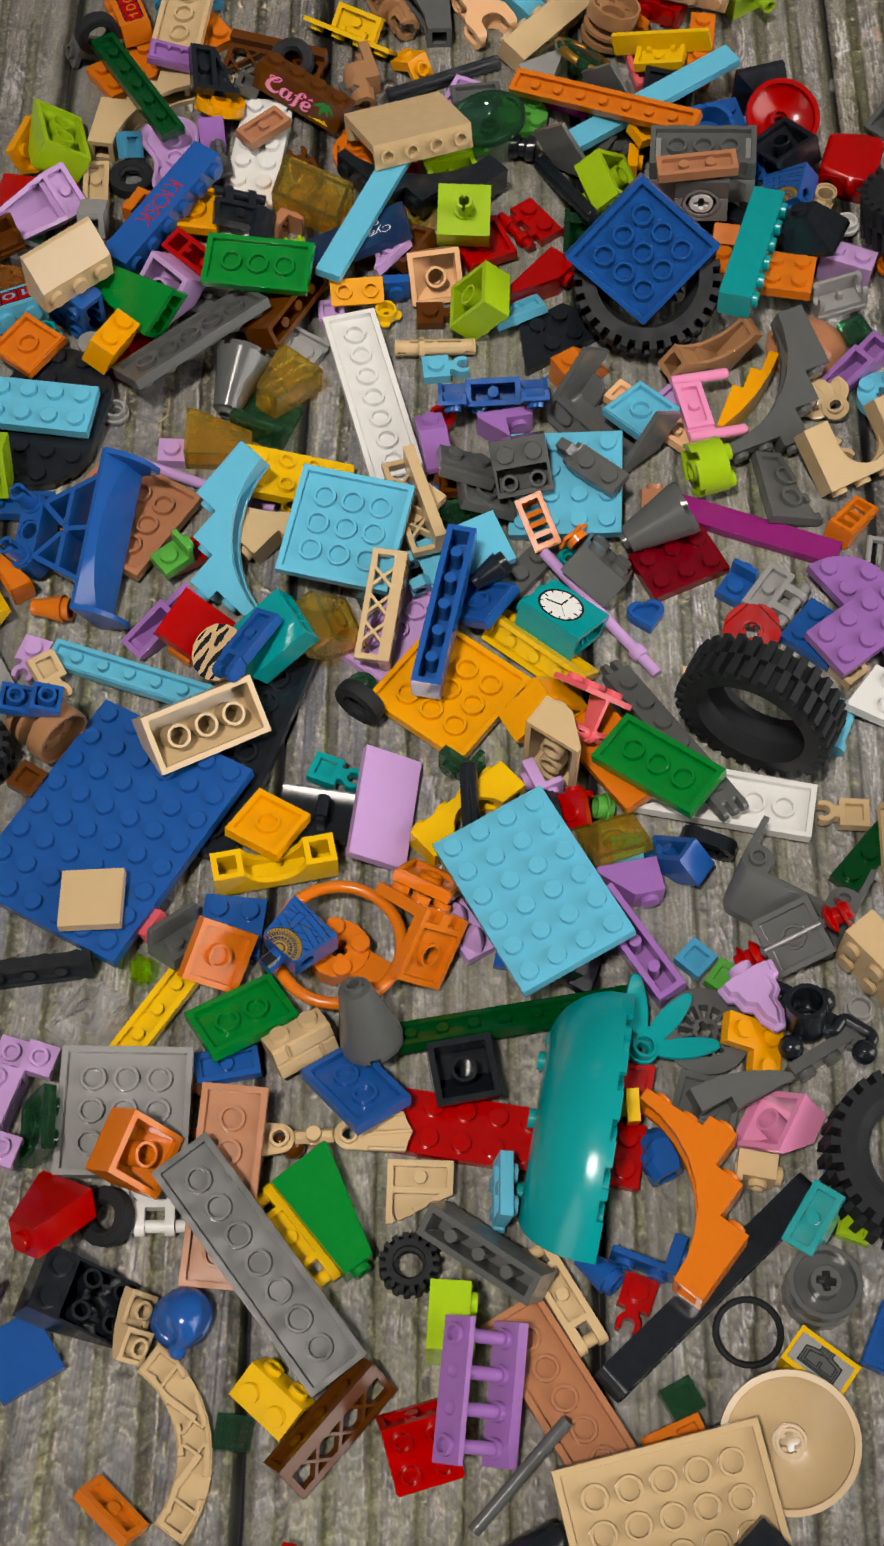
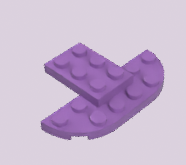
M832 556L808 565L806 572L840 608L809 629L803 638L837 675L844 679L879 652L884 654V571L874 564L856 557Z

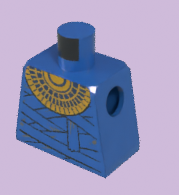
M806 161L764 175L763 188L785 191L784 203H788V214L792 205L798 202L806 203L813 201L819 176Z
M295 895L263 934L264 943L269 951L259 959V963L270 975L283 964L293 974H299L338 948L337 934Z

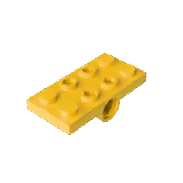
M247 444L270 465L258 482L251 498L281 503V510L283 512H291L304 463L354 473V465Z

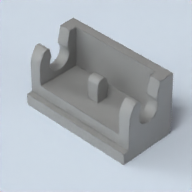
M860 270L813 283L810 301H807V305L815 318L825 321L866 308L868 286L866 285L861 288L863 275Z

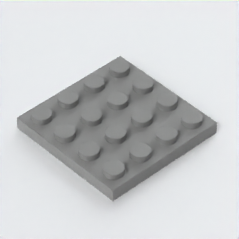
M62 1045L52 1175H58L63 1178H100L86 1170L85 1167L112 1107L137 1109L182 1136L184 1139L179 1151L189 1145L194 1047Z

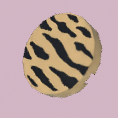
M214 624L198 635L193 645L192 661L195 670L201 677L213 683L227 681L226 677L218 678L213 675L212 665H214L223 648L236 634L238 629L228 624Z

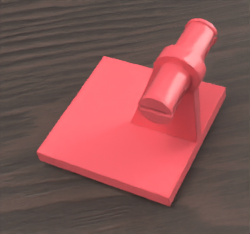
M569 671L567 676L559 672L554 674L555 678L590 693L584 725L575 721L576 727L579 729L577 730L578 736L581 737L583 742L589 744L593 742L600 745L602 740H599V738L605 739L607 737L606 734L598 732L597 729L609 702L629 711L632 708V705L621 701L624 696L623 694Z

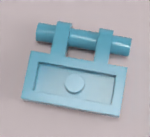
M500 1150L494 1159L492 1176L489 1179V1192L492 1193L489 1221L492 1222V1229L500 1235L505 1233V1227L513 1216L517 1215L519 1207L518 1196L514 1195V1184L518 1180L519 1168L518 1164L514 1163V1151Z

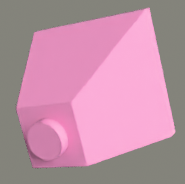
M775 1091L747 1106L735 1132L738 1134L735 1148L784 1154L814 1144L826 1114L806 1094Z

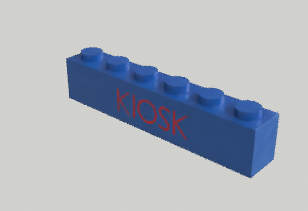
M197 141L191 144L105 244L111 254L112 264L134 273L140 272L143 269L151 251H158L164 240L176 229L177 222H181L184 217H187L198 200L206 195L209 187L220 179L224 171L220 153Z

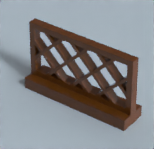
M233 28L230 35L231 44L223 64L226 65L230 73L236 71L238 75L241 71L240 68L252 64L255 70L248 74L254 76L257 68L255 61L269 53L277 42L282 39ZM309 45L314 54L315 65L313 70H317L313 76L322 79L323 73L327 72L329 67L327 49ZM290 52L284 57L295 65L299 66L301 63V56L296 52ZM235 53L246 55L247 58L236 63L233 56ZM260 91L259 96L273 99Z

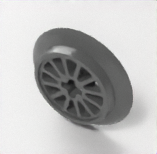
M709 988L685 990L674 996L666 1004L667 1006L671 1001L684 993H690L693 998L688 1012H692L694 1018L687 1012L683 1019L687 1024L680 1023L665 1040L702 1037L713 1038L720 1043L722 1025L718 1026L716 1024L723 1019V1013L728 1010L741 1013L735 1005H727L717 994V990ZM699 1010H705V1011H706V1013H705V1018H703V1017L701 1016V1013H700ZM711 1012L717 1015L714 1020L710 1019ZM700 1027L703 1031L708 1029L711 1032L708 1037L706 1035H698ZM678 1031L685 1032L686 1034L679 1035ZM720 1043V1048L717 1050L720 1053L719 1055L713 1052L708 1055L709 1057L674 1061L692 1072L713 1075L727 1072L736 1067L744 1059L747 1052L731 1046L726 1048Z

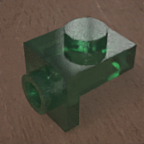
M445 745L438 753V767L445 776L451 779L455 778L460 781L459 765L465 761L476 762L478 778L480 773L486 768L485 752L481 749L478 750L471 760H468L448 745Z

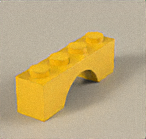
M502 761L493 767H486L479 775L480 811L492 812L525 794L526 784ZM460 789L449 802L444 801L438 805L434 814L428 819L419 820L410 832V846L428 864L437 868L442 865V862L434 851L432 844L454 833L458 823L462 820Z
M332 832L302 837L296 845L287 849L277 862L263 855L247 853L240 848L209 854L216 895H233L339 876L338 858Z

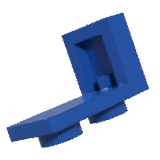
M675 1233L665 1263L618 1245H613L609 1259L621 1266L622 1270L632 1272L635 1269L645 1273L647 1278L660 1282L659 1284H665L666 1282L672 1284L678 1267H681L687 1257L689 1249L685 1248L689 1237Z

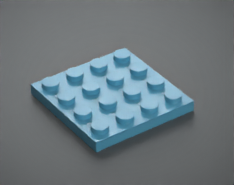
M622 430L545 433L554 489L542 491L541 493L560 539L571 533L580 523L588 525L584 530L588 536L592 532L595 536L601 535L604 538L619 537L618 535L622 533L623 486L613 498H609L570 472L562 461L564 457L556 453L555 445L561 437L569 440L574 445L580 442L623 469ZM530 494L515 496L513 499L515 501ZM539 504L524 509V512L527 514L539 509L540 506ZM516 510L514 520L509 521V540H529ZM542 513L528 519L529 524L544 518V515ZM546 523L532 529L535 534L549 527ZM550 533L538 539H552L553 536Z
M304 463L276 561V573L366 591L373 547L392 550L401 549L416 492L415 486ZM379 557L377 567L384 574L394 567L395 559ZM376 572L375 580L380 577V576L377 574V572ZM390 576V577L388 578V581H389L390 583H391V578H392V576ZM383 581L373 588V593L388 595L390 589Z

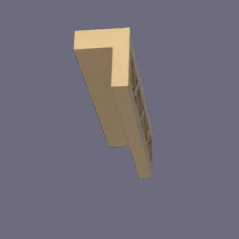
M414 444L403 446V459L382 463L381 469L385 480L404 484L410 482L416 488L410 513L414 512L422 516L423 519L419 525L408 521L405 537L412 557L417 558L441 552L446 531ZM405 468L407 473L401 481L392 477L390 472ZM420 534L429 538L432 544L417 547L415 540Z
M373 547L354 659L378 663L380 670L390 671L393 665L410 567L408 551ZM379 557L394 558V567L383 574L377 567ZM376 572H377V574H378L380 577L375 580ZM390 576H392L391 583L388 581ZM384 581L390 589L389 594L378 601L373 595V588ZM371 599H372V601H373L375 604L370 607V605H371ZM387 603V607H386V611H385V609H384L382 606ZM379 609L385 616L384 622L373 629L368 622V616ZM367 627L370 632L365 635ZM380 631H382L381 638L378 635ZM374 636L380 644L378 654L363 653V644Z

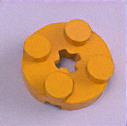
M197 93L194 109L210 115V117L222 116L223 122L225 119L241 120L245 112V100L241 96H239L238 100Z

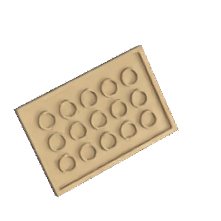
M756 1416L550 1470L569 1546H733L760 1516L792 1546L761 1427Z

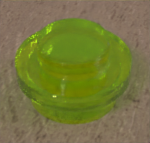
M136 954L135 960H130L129 979H134L135 985L141 986L142 983L150 982L151 961L150 957Z

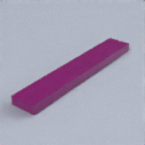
M682 494L699 526L703 525L708 532L810 563L826 557L838 556L842 545L841 541L785 524L769 523L768 519Z

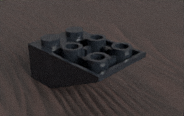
M56 1246L41 1258H35L12 1316L36 1327L43 1328L46 1331L112 1348L115 1321L124 1288L128 1286L140 1290L141 1285Z

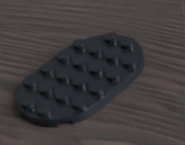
M61 349L31 380L99 387L101 395L89 439L0 429V432H8L14 484L22 483L30 491L53 489L57 487L56 484L70 477L72 480L77 477L90 462L108 419L107 414L111 412L114 390L108 372L103 375L83 361L84 353L79 350ZM16 369L10 376L12 378L30 379Z

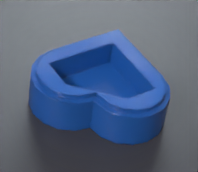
M650 599L644 603L633 602L627 608L626 618L634 626L651 634L663 617L664 606L656 599Z

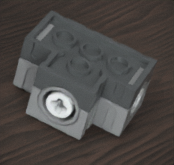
M651 125L649 180L695 221H727L728 202H749L755 186L757 125ZM736 148L739 164L738 176L658 184L655 156Z

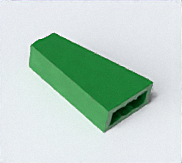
M112 264L114 273L94 285L102 293L103 299L115 310L119 308L139 322L138 330L143 335L154 339L163 335L188 295L183 291Z
M323 1141L274 1178L271 1184L335 1264L342 1275L341 1277L347 1283L352 1278L359 1280L370 1271L373 1255L329 1146Z

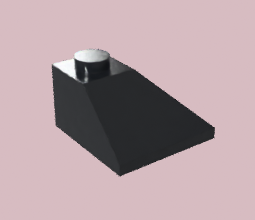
M783 59L736 70L731 98L736 97L743 116H745L750 96L762 83L775 78H787Z
M783 117L757 136L756 155L779 169H785L806 161L813 167L822 160L817 135L787 117Z
M817 201L798 202L792 205L784 219V253L814 256L817 258L833 256L850 225L849 219Z

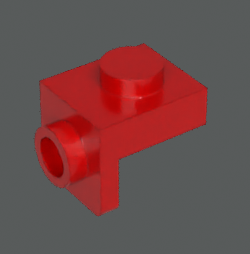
M575 785L565 788V793L556 795L560 803L563 820L570 831L593 825L588 799L594 798L593 791L583 789L581 785Z

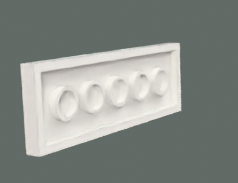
M726 769V777L747 800L749 809L745 811L739 810V814L735 816L729 814V819L721 821L705 802L691 819L655 798L650 799L633 811L639 814L755 833L765 815L770 818L765 831L766 836L810 843L818 785Z

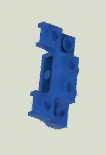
M520 376L465 379V383L459 384L438 383L439 409H444L445 413H459L461 408H466V411H472V415H477V413L488 412V410L515 408L526 404L528 409L544 408V404L550 401L547 377L534 380H520Z

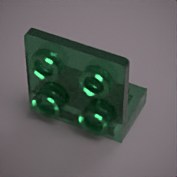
M253 393L244 410L235 407L232 409L229 415L231 434L234 437L267 448L283 451L303 414V408L259 393Z

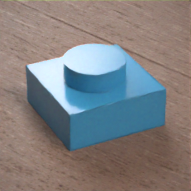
M141 131L115 133L119 159L144 158Z
M693 937L675 956L673 963L698 982L715 964L718 955L697 938Z

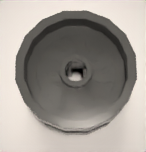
M827 1244L819 1245L813 1258L800 1252L783 1277L781 1286L783 1305L790 1317L801 1326L805 1325L807 1328L815 1331L832 1330L843 1324L860 1302L864 1287L862 1273L855 1260L840 1248Z

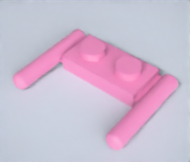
M727 368L670 376V385L673 387L677 406L680 407L681 419L686 434H688L689 442L712 436H718L721 439L746 435L748 433V426L746 424L714 427L715 423L701 383L727 379L729 377V370Z

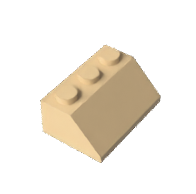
M88 216L20 256L28 294L47 313L63 306L72 298L84 293L87 289L114 273L111 254Z
M546 695L526 721L523 760L533 757L545 780L562 775L565 789L575 786L577 783L581 744L573 710L569 709L563 701L554 700Z

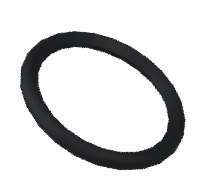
M741 1296L725 1302L719 1308L713 1320L712 1336L719 1353L728 1362L741 1368L756 1369L771 1363L778 1356L783 1347L784 1327L778 1313L770 1304L756 1297ZM751 1303L760 1306L773 1318L777 1328V1341L772 1352L765 1358L753 1362L743 1361L732 1356L723 1346L719 1335L720 1322L724 1313L735 1305Z

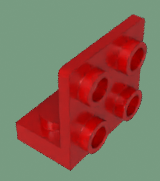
M438 1398L375 1416L383 1440L395 1492L398 1497L455 1481L465 1476L463 1466L432 1463Z

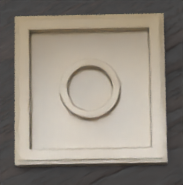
M125 868L62 871L57 919L59 932L122 929L126 885Z

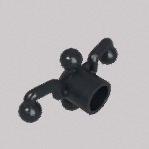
M776 980L781 989L779 995H782L779 1002L784 1008L786 1028L790 1035L782 1037L778 1044V1051L784 1059L795 1060L800 1057L804 1050L803 1041H814L823 1035L835 1037L846 1026L866 1038L858 1040L853 1045L851 1052L854 1060L862 1065L871 1064L876 1060L878 1055L876 1046L879 1041L877 1031L848 1013L836 1015L830 1012L836 1002L831 990L823 987L820 988L811 983H802L792 987L789 984Z

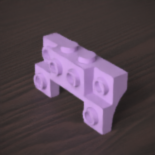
M2 1035L0 1040V1169L13 1171V1163L20 1147L25 1143L23 1137L7 1132L29 1084L27 1076L51 1082V1074L58 1057L62 1056V1049L60 1047L30 1039V1042L8 1035Z

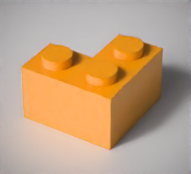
M536 676L525 684V688L518 696L506 703V708L498 716L515 742L524 743L526 721L546 695L554 700H561L566 703L569 709L573 710L574 718L581 715L587 709V704L575 686L560 679Z

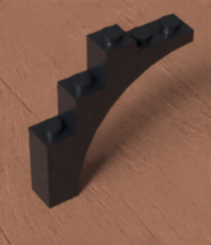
M344 148L337 153V172L341 178L349 181L361 193L375 167L373 164L358 158ZM488 155L474 164L457 170L431 174L405 173L385 207L402 201L403 205L410 212H414L423 219L438 209L439 183L491 185L492 198L507 187L508 169L494 157Z

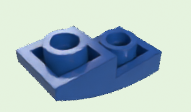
M2 681L0 714L23 717L59 716L64 687L34 681L33 687Z

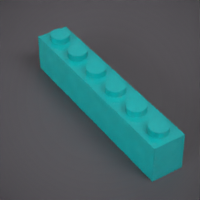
M754 186L719 289L718 313L749 318L751 309L757 308L760 292L757 290L763 289L766 277L763 271H769L771 263L769 253L774 254L777 238L774 237L780 236L783 220L780 219H785L788 203H784L785 191Z

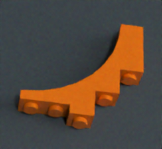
M647 1088L640 1097V1112L656 1126L663 1129L687 1170L694 1194L696 1216L694 1236L687 1257L673 1279L672 1291L698 1310H701L744 1251L749 1238L741 1224L732 1219H725L726 1215L740 1198L743 1184L734 1172L729 1169L722 1170L720 1168L735 1148L738 1134L735 1133L734 1128L722 1119L716 1120L712 1116H709L704 1124L701 1125L695 1115L685 1110L682 1112L672 1105L671 1100L660 1092L654 1093Z

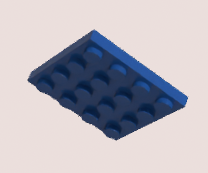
M640 172L564 255L569 262L644 325L721 246L715 238Z

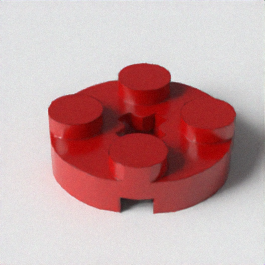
M740 604L733 608L724 620L723 636L725 633H732L736 639L738 633H747L745 629L747 626L751 628L757 626L759 628L757 634L759 637H762L764 644H768L770 640L779 643L781 639L779 619L775 612L764 604Z

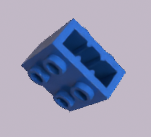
M95 286L90 287L84 293L77 295L63 306L50 312L52 320L57 325H63L76 339L85 332H97L107 321L103 295Z

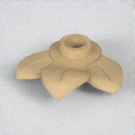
M840 376L835 377L830 383L821 378L810 380L819 400L812 408L813 411L804 417L813 421L824 418L833 422L843 420L850 410L847 400L849 394L847 382ZM839 404L840 408L837 410L831 409V406Z

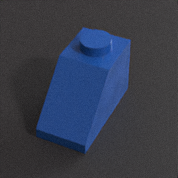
M654 835L643 850L644 858L657 856L661 874L677 884L699 886L706 879L709 871L715 864L696 838Z

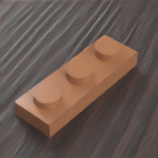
M736 148L655 156L658 184L739 175Z

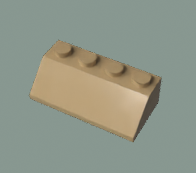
M250 674L243 675L238 682H223L132 719L142 748L161 776L271 731Z

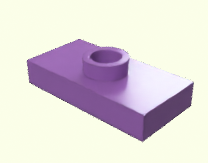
M151 38L147 63L190 74L189 47Z

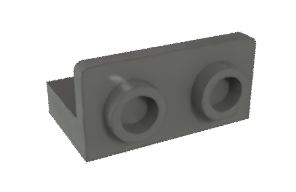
M193 901L161 921L153 924L147 930L148 954L172 970L180 967L197 923L198 905Z

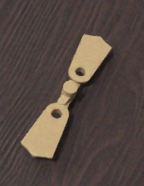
M404 1111L397 1112L358 1136L355 1134L351 1139L343 1137V1132L346 1129H350L344 1121L340 1122L335 1130L334 1128L319 1129V1127L313 1125L305 1130H294V1132L285 1124L266 1123L262 1157L286 1153L292 1148L294 1143L295 1145L307 1144L308 1147L314 1149L321 1142L333 1143L334 1139L336 1144L345 1150L406 1152L413 1130L406 1119ZM283 1133L286 1137L283 1142L276 1143L273 1140L274 1135Z

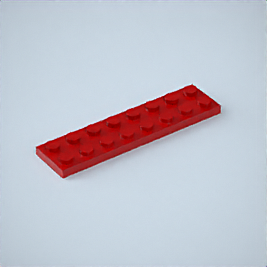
M403 1087L411 1095V1105L401 1111H404L413 1133L409 1139L406 1152L388 1153L431 1160L454 1161L456 1164L492 1169L493 1161L500 1150L514 1151V1163L518 1164V1174L525 1175L533 1132L532 1128H527L531 1107L479 1100L438 1108L434 1092ZM625 1122L617 1123V1142L613 1167L610 1168L609 1188L638 1193L642 1168L640 1141L646 1134L647 1126L626 1125Z

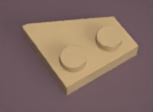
M388 1159L385 1225H392L428 1208L430 1203L440 1202L452 1197L454 1161Z

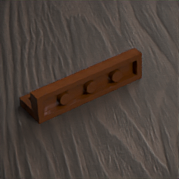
M362 1358L330 1384L263 1463L273 1473L282 1478L304 1500L395 1394L397 1389L374 1363ZM376 1379L384 1389L374 1400H366L367 1389ZM349 1409H357V1420L351 1427H343L344 1415ZM334 1436V1445L328 1454L319 1455L320 1443L325 1437ZM310 1464V1475L300 1486L292 1476L301 1465Z

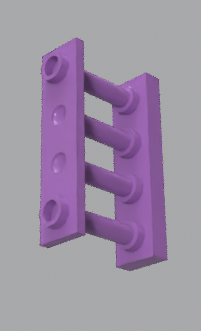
M446 1314L432 1463L463 1466L464 1454L482 1455L481 1466L517 1470L529 1324L494 1321L492 1331L475 1328L476 1316ZM474 1343L492 1345L490 1367L472 1365ZM470 1380L489 1382L487 1404L468 1402ZM467 1417L485 1418L484 1440L465 1439Z

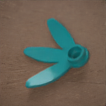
M633 973L630 976L626 993L635 994L634 1016L630 1023L633 1035L629 1047V1058L631 1061L638 1065H649L656 1057L669 1060H691L709 1055L720 1048L719 1041L713 1038L685 1037L665 1040L684 1019L691 1005L692 995L684 993L671 1001L660 1011L652 1024L648 1026V1003L642 977L638 973ZM637 1047L642 1048L645 1051V1054L641 1053L637 1049Z

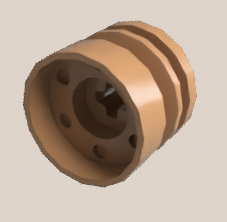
M590 0L587 13L580 28V37L593 50L604 54H615L611 35L616 32H633L641 12L640 3L638 0Z
M63 697L59 716L23 717L7 715L5 726L8 733L16 737L19 743L26 745L28 751L38 760L45 764H51L61 758L79 733L82 735L86 729L87 720L84 714L72 704L65 702Z

